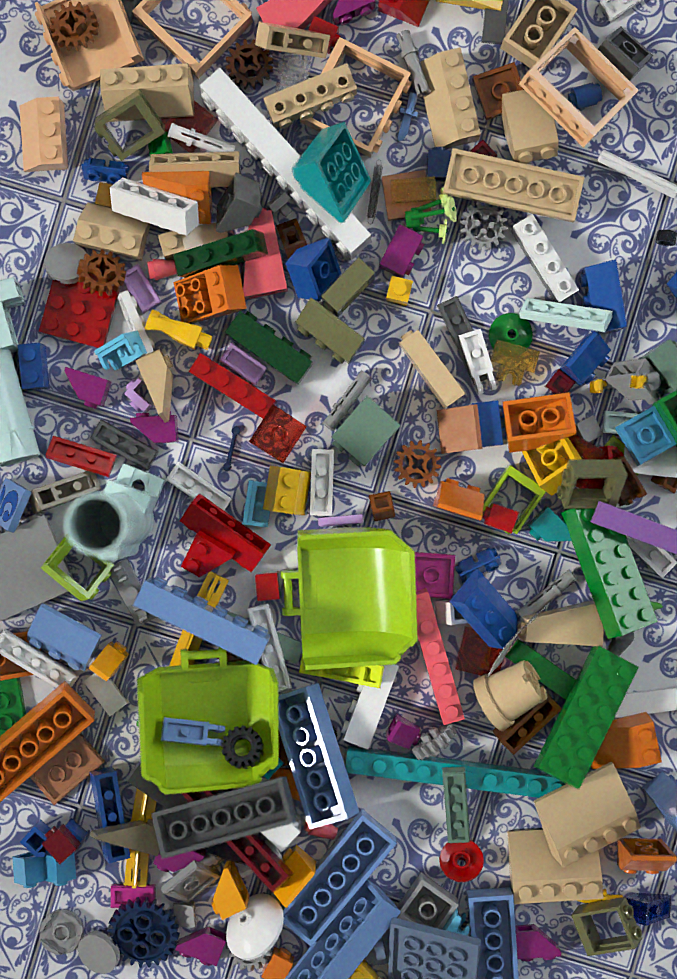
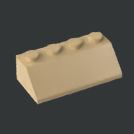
M461 47L438 52L421 61L425 78L431 90L430 94L425 92L426 96L423 99L434 146L446 149L479 141L481 132Z
M188 63L100 69V91L105 111L140 89L160 119L194 117L193 72ZM133 105L109 122L145 120L136 105Z

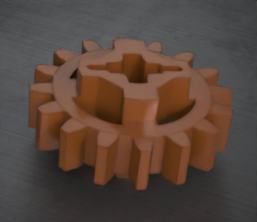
M71 1L69 2V7H65L63 4L60 5L62 9L60 12L54 10L56 18H50L52 25L49 26L54 41H57L61 48L66 46L68 51L72 47L79 51L81 45L88 48V41L94 43L92 35H98L96 28L99 27V23L94 11H91L88 5L83 7L81 2H78L76 6H73Z
M101 249L100 254L92 250L91 256L86 253L84 254V260H79L77 268L78 281L84 282V289L91 288V294L99 291V296H102L103 292L110 296L112 289L118 292L120 286L124 285L126 271H124L125 264L119 263V256L113 258V252H109L107 255L103 249Z
M419 440L417 445L410 441L409 448L402 445L403 453L396 452L400 458L393 461L399 466L394 469V472L400 471L401 474L398 479L405 478V485L413 482V488L417 487V483L425 487V481L432 484L433 480L431 477L439 476L435 470L441 468V465L436 464V461L440 460L441 457L434 456L437 449L430 450V443L422 446V440ZM420 449L425 451L426 453L423 455H415V453L412 450ZM406 456L408 467L403 469V459ZM411 456L416 460L421 459L423 461L421 463L422 470L412 468L414 462ZM431 459V460H432V468H431V471H430V473H429V471L426 469V467H427V461H429V460ZM419 473L423 478L413 479L409 475Z

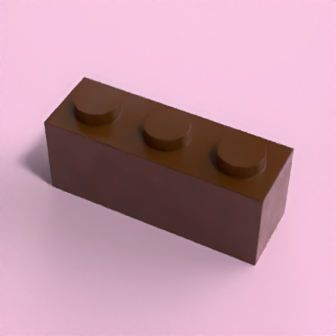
M547 693L545 701L515 719L513 725L504 731H500L496 727L492 731L497 739L515 755L562 708Z

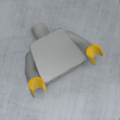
M646 358L614 362L606 378L597 379L589 383L590 393H602L603 389L615 388L628 400H645L648 404H653L659 398L656 392L660 387L661 379L659 373L654 371Z

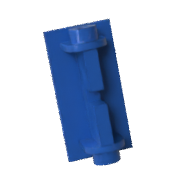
M89 157L81 165L84 179L115 184L122 177L127 179V174L129 173V165L125 164V162L110 160L109 166L105 167L106 160Z
M489 547L477 553L478 562L476 563L472 556L458 562L455 569L460 575L462 583L466 582L476 569H479L482 573L486 571L490 573L499 568V565L502 563L495 548L490 549Z

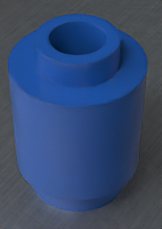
M593 82L571 88V93H568V101L577 110L597 105L598 102L602 101L601 87L599 83L594 84Z

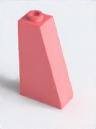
M269 0L256 7L263 22L304 30L312 22L314 16L317 17L332 0Z
M262 208L260 216L254 218L248 230L254 229L264 233L268 255L245 262L243 284L245 300L288 292L272 210L267 211V208Z

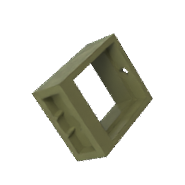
M140 89L95 118L94 129L100 138L104 137L109 144L107 145L112 155L114 157L118 156L121 161L165 133L164 123ZM133 105H136L152 128V131L122 149L105 124Z
M358 257L321 296L323 307L339 317L374 280L375 272Z
M569 460L566 469L563 470L561 486H558L557 489L558 499H561L564 509L596 508L599 501L616 507L627 478L622 461ZM577 478H606L602 489H574Z
M626 897L581 904L571 914L587 956L633 950L637 948L642 940L641 928L635 921L633 908L628 904ZM617 911L626 935L600 939L591 915Z

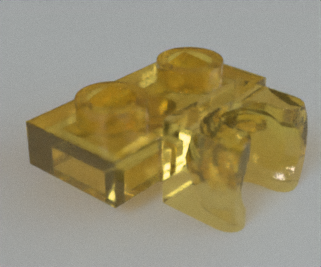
M496 340L491 362L501 364L496 378L497 381H505L507 374L510 373L513 377L512 384L520 386L524 371L535 372L540 351Z

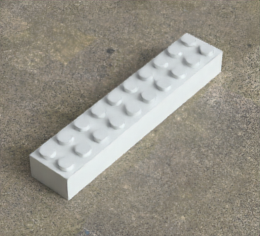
M220 67L200 85L201 97L204 99L203 103L210 111L215 110L219 116V121L226 128L228 126L231 127L236 140L240 144L243 142L246 144L247 151L255 160L258 158L261 160L262 168L270 177L272 175L276 177L278 186L283 191L291 193L294 204L299 209L304 208L306 210L307 218L312 224L320 225L323 236L330 238L331 241L333 240L336 243V249L343 258L348 256L352 260L371 243V234L352 213H350L344 223H340L301 189L293 176L292 167L301 156Z

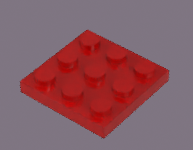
M56 279L52 280L39 332L95 348L105 345L120 288L118 292L112 289L110 296L106 292L99 296V291L91 294V288L84 289V282L78 281L76 283L63 284Z

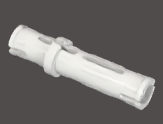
M171 123L167 136L183 141L187 146L194 145L210 152H233L235 149V145L195 132L196 129L191 128L189 130L174 123Z

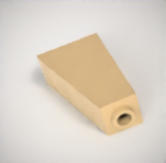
M410 330L401 336L400 347L443 409L465 395L463 389L419 330L414 333Z
M594 600L541 612L526 627H524L525 624L535 614L523 616L517 625L519 639L525 642L603 647L604 627Z

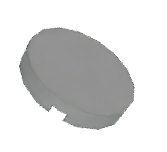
M62 243L52 247L46 253L44 260L46 273L51 279L61 281L63 284L78 282L77 268L79 260H84L85 250L71 243Z
M58 909L51 912L44 918L39 929L41 943L49 952L56 955L73 952L84 936V926L81 919L74 912L67 909Z
M92 931L80 940L78 954L82 963L89 970L99 974L110 973L118 965L120 960L119 948L117 944L114 945L111 942L113 939L109 935L99 931Z

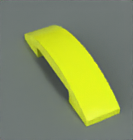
M302 653L299 673L380 689L384 666L305 670Z

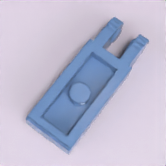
M164 717L161 741L202 746H221L224 740L207 738L208 731L225 732V726L209 724V722Z

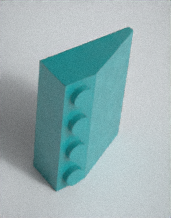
M345 122L321 129L292 167L293 176L301 189L340 223L346 221L371 183V178Z

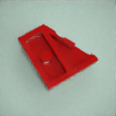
M199 530L181 567L200 578L232 559L236 551Z

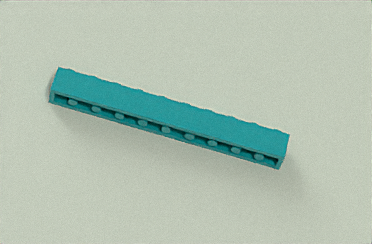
M347 746L345 768L347 773L443 785L442 768L465 767L467 789L537 798L566 785L541 770L433 756L418 760L414 754Z

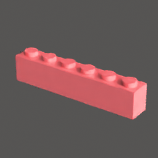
M427 588L417 590V637L443 725L464 720L465 717Z

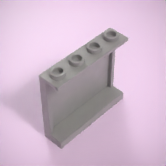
M41 513L30 516L27 523L22 524L20 521L14 533L10 531L2 533L0 530V621L69 592L40 568L58 546L57 539L48 521L49 515L42 516ZM64 558L58 567L78 583V580L73 578Z

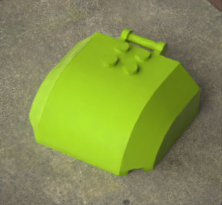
M348 527L297 531L298 570L280 571L284 591L282 615H300L301 643L305 670L396 664L405 651L417 642L415 552L390 529ZM298 578L300 607H293L292 579Z
M220 647L218 649L195 651L180 649L181 665L157 667L137 678L141 775L147 781L150 780L156 784L164 794L248 787L262 781L261 777L278 765V680L273 668L258 663L256 665L249 661L227 662V651ZM219 658V663L188 665V660ZM163 718L202 721L213 725L225 726V732L208 731L207 738L224 740V736L229 734L228 731L230 729L231 731L235 730L234 727L236 726L239 728L242 726L250 727L263 740V756H260L261 760L259 763H254V767L249 766L248 769H238L225 759L221 746H202L161 741ZM241 739L235 744V752L239 756H245L251 750V743L246 739Z

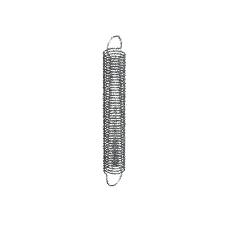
M379 165L374 166V172L379 167ZM381 168L376 172L375 176L373 175V181L376 180L378 175L381 177ZM379 177L378 181L374 184L373 187H372V185H371V193H372V191H374V189H375L377 186H378V189H380V183H379V180H380V182H381L380 177ZM377 189L376 193H374V195L369 198V205H370V203L373 201V199L376 198V200H375L374 204L371 206V208H369V206H368V214H367V217H368L369 213H370L373 209H375L374 212H373V214H372L371 217H370V218H374V219H375L374 213H375L376 207H377L376 201L378 202V194H379L378 189Z

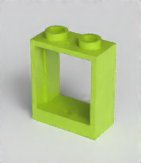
M508 465L484 499L483 512L506 479L510 477L534 494L514 525L512 532L518 534L546 491L540 488L536 482L511 465Z
M66 534L40 568L78 600H91L99 592L98 586L101 582L104 583L111 576L112 572L110 570L114 564L98 558V555L85 553L102 568L88 587L84 589L58 567L74 546Z

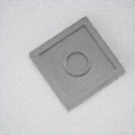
M194 860L160 888L163 894L189 903L220 877L217 869Z

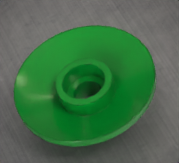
M506 313L500 315L490 326V344L502 356L515 357L521 355L529 348L532 342L533 332L531 325L526 319H521L519 314ZM509 330H513L516 335L514 338H510L508 336Z

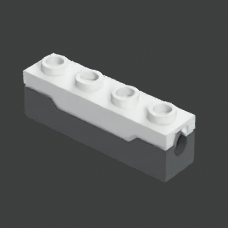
M532 214L515 224L510 231L552 300L561 303L578 292V287L534 215Z

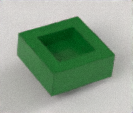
M165 131L164 134L148 143L150 155L173 154L170 137H167L168 132Z

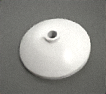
M255 894L249 897L247 909L230 917L226 931V941L228 948L235 956L243 960H253L261 957L273 947L281 934L284 922V913L279 901L269 894Z

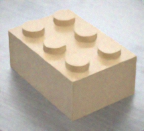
M530 0L503 39L500 49L531 69L557 44L573 20L578 8L566 0Z

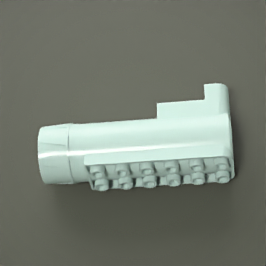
M15 277L0 280V467L20 463L40 455L33 431L34 427L29 417L11 354L18 351L19 344L9 308L25 304L21 287Z
M122 464L117 479L108 480L104 492L83 496L70 507L65 520V529L70 542L76 549L87 554L98 555V558L108 562L136 554L140 543L150 535L153 529V510L165 479L128 464ZM137 480L144 482L145 487L143 491L134 488Z

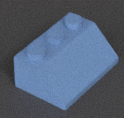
M42 603L27 632V640L31 646L48 651L51 657L58 660L61 658L68 662L71 668L85 671L98 651L101 634Z

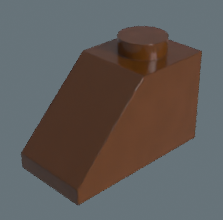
M297 218L276 225L288 259L296 249L307 245Z

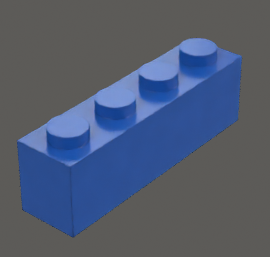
M110 766L89 771L99 829L124 824L116 770ZM101 841L103 857L108 863L130 858L129 848Z

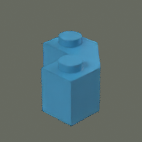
M31 852L12 856L14 883L23 885L24 888L36 887L37 883L43 881L52 882L55 886H63L68 884V881L76 879L75 852L61 864L52 855L35 857Z

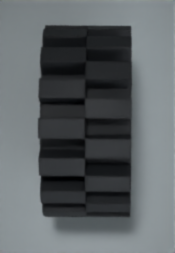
M236 726L234 727L235 730L231 731L230 729L228 731L229 734L223 738L224 743L221 744L223 748L222 754L225 756V759L238 769H248L249 766L254 767V763H259L261 760L260 756H263L264 753L262 751L264 748L262 738L250 727L242 726L239 728ZM241 739H246L251 743V750L245 756H239L235 752V744Z

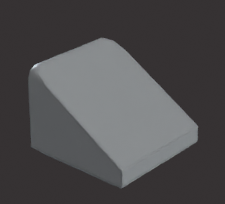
M594 415L575 424L576 431L583 444L603 435Z
M195 901L173 903L174 916H176L175 924H179V927L196 928Z

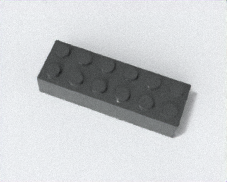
M287 777L276 778L151 813L162 859L298 822Z

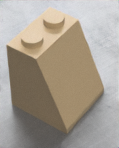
M525 90L502 94V127L512 160L526 164L558 156L559 140L554 118Z

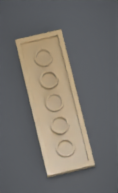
M453 148L443 194L574 223L585 177Z

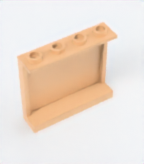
M54 0L43 6L38 2L34 3L37 9L35 16L39 24H43L45 30L43 32L44 39L48 45H51L53 50L51 53L52 60L56 66H59L61 71L59 78L63 86H67L72 91L100 80V69L127 68L144 61L122 0ZM70 1L73 6H76L78 2H81L83 7L88 5L90 10L94 11L99 23V27L96 28L98 35H92L94 43L88 41V48L81 45L79 51L75 47H72L70 51L67 50L66 46L61 48L58 42L54 41L49 26L52 25L50 18H56L54 10L60 12L62 10L60 5L62 4L65 7H69Z

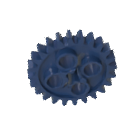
M136 897L134 903L128 899L126 905L121 903L119 909H115L113 917L109 921L110 925L107 932L110 933L109 936L113 939L114 945L117 944L120 954L124 955L122 961L124 962L128 958L131 959V966L135 961L138 962L139 968L142 967L144 962L150 968L153 961L158 966L161 959L167 961L168 955L172 956L174 948L177 946L180 933L177 932L179 924H174L176 916L169 917L171 909L164 911L165 904L162 903L160 906H157V899H154L152 903H149L148 897L145 898L144 902H141L139 897Z

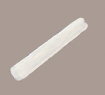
M606 150L600 153L598 162L671 198L677 196L676 184Z

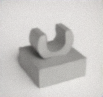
M282 190L265 205L269 210H272V213H276L279 210L285 217L292 212L291 208L286 204L291 198Z

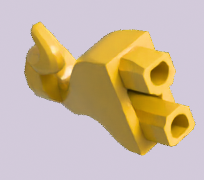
M153 309L145 325V330L162 331L178 343L193 350L196 347L208 350L213 339L211 335L202 332V327L170 319Z

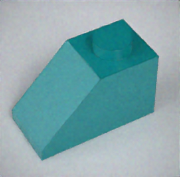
M544 507L527 525L531 529L529 534L537 541L540 539L545 542L572 541L567 524L549 507Z

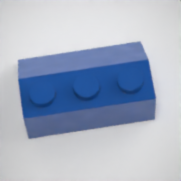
M617 260L585 267L582 270V274L579 275L580 285L584 287L586 295L583 296L584 307L612 311V319L606 331L596 332L600 335L618 332L627 327Z
M476 569L452 597L450 603L489 647L504 649L517 634L518 615L482 572Z

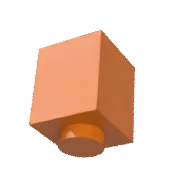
M274 947L273 955L269 956V962L265 964L262 970L261 978L285 979L293 965L294 956H292L290 951L285 948L279 949Z

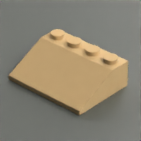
M612 762L588 773L580 789L566 784L534 800L551 854L563 868L641 828L636 810Z
M543 828L507 831L510 887L513 893L514 904L604 899L599 850L563 868L552 856Z

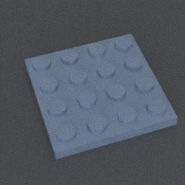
M393 917L390 923L388 979H478L481 939Z

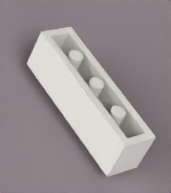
M123 177L110 187L111 205L114 212L159 226L160 228L175 231L182 235H188L199 225L197 201Z
M399 663L381 665L384 666L380 689L358 684L356 691L360 693L357 701L352 700L348 711L352 713L350 720L344 721L341 733L344 734V741L369 749L397 674Z

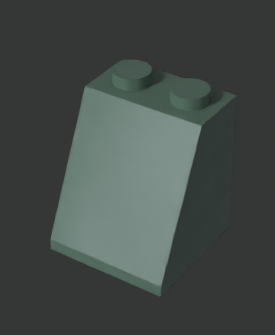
M366 396L332 435L334 439L332 444L341 452L345 449L351 454L349 459L358 467L360 464L365 466L401 425L371 398Z

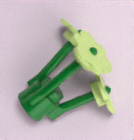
M444 187L440 189L441 194L438 195V200L411 208V211H405L407 228H413L414 232L438 233V237L442 238V244H444L446 233L448 232L447 219L444 220V224L439 225V228L423 227L421 225L425 224L424 217L444 213L453 222L457 221V209L454 198L443 194ZM439 204H441V206L444 207L443 209L423 213V210L437 206Z

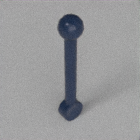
M237 426L232 428L233 436L227 461L223 465L225 471H230L232 468L230 463L237 435L240 434V428Z

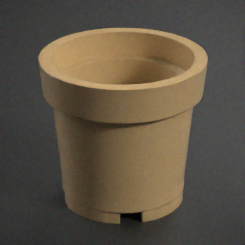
M525 660L496 672L489 677V674H485L473 681L474 691L482 710L490 722L500 731H504L513 725L515 719L547 699L545 687H540L538 682L540 680L538 673Z

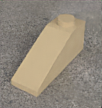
M259 21L255 45L267 50L326 58L330 35Z
M216 222L198 225L188 235H182L175 231L158 235L166 260H173V254L229 237L227 231L223 233L216 232Z
M160 349L135 361L159 416L166 423L170 417L173 374L170 368L173 367L169 356H164Z

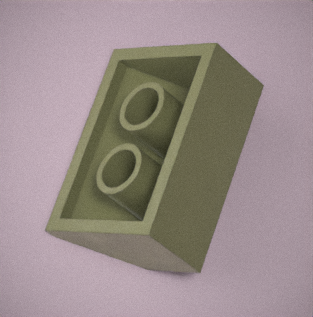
M312 298L309 299L296 320V325L299 326L297 330L306 337L309 334L316 339L314 343L324 351L326 348L334 353L332 357L341 364L344 361L349 364L365 342L364 337Z

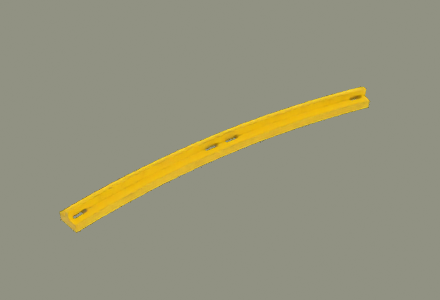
M210 571L197 596L206 599L208 605L216 607L229 580ZM214 578V581H213V583H212L210 589H208V587H209V585H210L212 579ZM218 581H221L216 592H214ZM182 630L169 666L181 665L180 649H188V651L199 650L203 639ZM188 660V665H193L195 660ZM137 788L131 822L138 820L147 822L148 819H152L151 813L156 812L157 802ZM129 849L130 858L126 859L124 885L132 886L135 889L137 886L146 887L148 883L150 854ZM138 869H141L140 879H138Z

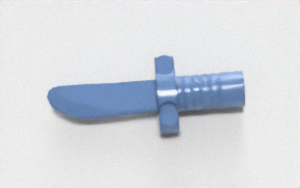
M412 92L409 94L406 108L400 107L399 113L404 114L397 137L398 141H402L407 136L411 118H417L419 112L414 111L418 97L417 94Z

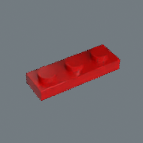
M57 436L52 437L45 454L48 459L106 477H110L117 459L115 454Z

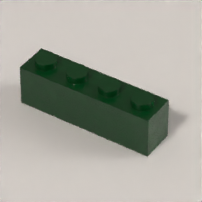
M251 229L173 254L178 276L186 278L219 265H236L268 255L264 233Z
M239 311L225 333L299 385L313 365V362L310 360L312 356L302 349L298 352L292 348L294 343L284 336L282 339L274 335L276 331L269 325L264 324V326H261L256 322L258 318L249 311L245 314Z

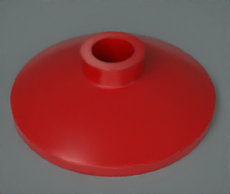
M470 840V842L447 843L441 850L439 862L443 873L449 879L456 882H468L475 879L482 871L484 857L479 846ZM459 860H464L466 864L464 866H460L457 862Z

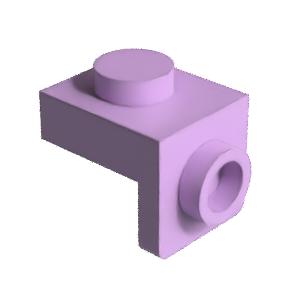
M141 378L137 380L132 379L125 387L127 391L124 394L131 400L129 404L136 411L140 412L142 410L147 413L153 406L137 392L145 382Z

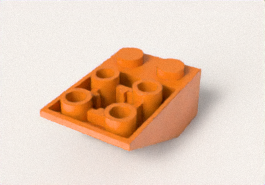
M219 265L173 282L182 322L191 324L247 309L238 265Z

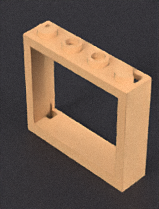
M142 0L132 11L135 19L182 64L188 63L193 74L198 79L253 23L252 12L245 3L240 4L237 0H221L241 20L199 63L149 15L162 0Z
M576 27L539 60L519 82V85L582 147L639 91ZM565 48L619 100L595 126L540 73Z
M339 37L322 73L338 67L344 54L400 82L369 145L367 146L353 139L358 152L371 158L373 152L378 153L383 141L380 138L383 132L387 134L393 121L390 118L393 112L397 114L403 101L400 100L402 94H407L412 85V82L409 81L411 72ZM313 116L305 120L300 119V123L318 132L329 127L313 119Z

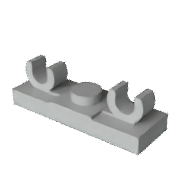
M128 558L115 564L110 570L112 572L111 578L137 627L156 618V616L133 605L142 585Z

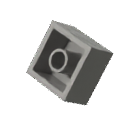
M420 872L397 905L401 911L398 915L400 919L438 929L444 927L459 906L456 896L422 872Z

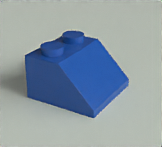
M325 238L296 249L285 263L298 298L309 300L312 298L320 302L321 296L341 275L330 238Z
M593 331L584 338L559 369L572 378L577 385L580 386L584 382L589 384L596 375L594 370L598 366L603 367L609 360L608 353L611 349L599 333Z

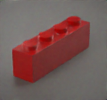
M202 353L199 354L188 371L264 420L267 419L277 403L275 399Z
M201 494L190 503L180 519V522L189 530L198 533L200 530L236 551L232 559L250 572L255 569L271 546L269 542Z

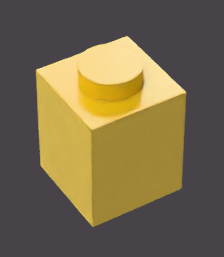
M391 276L386 301L407 306L413 281Z

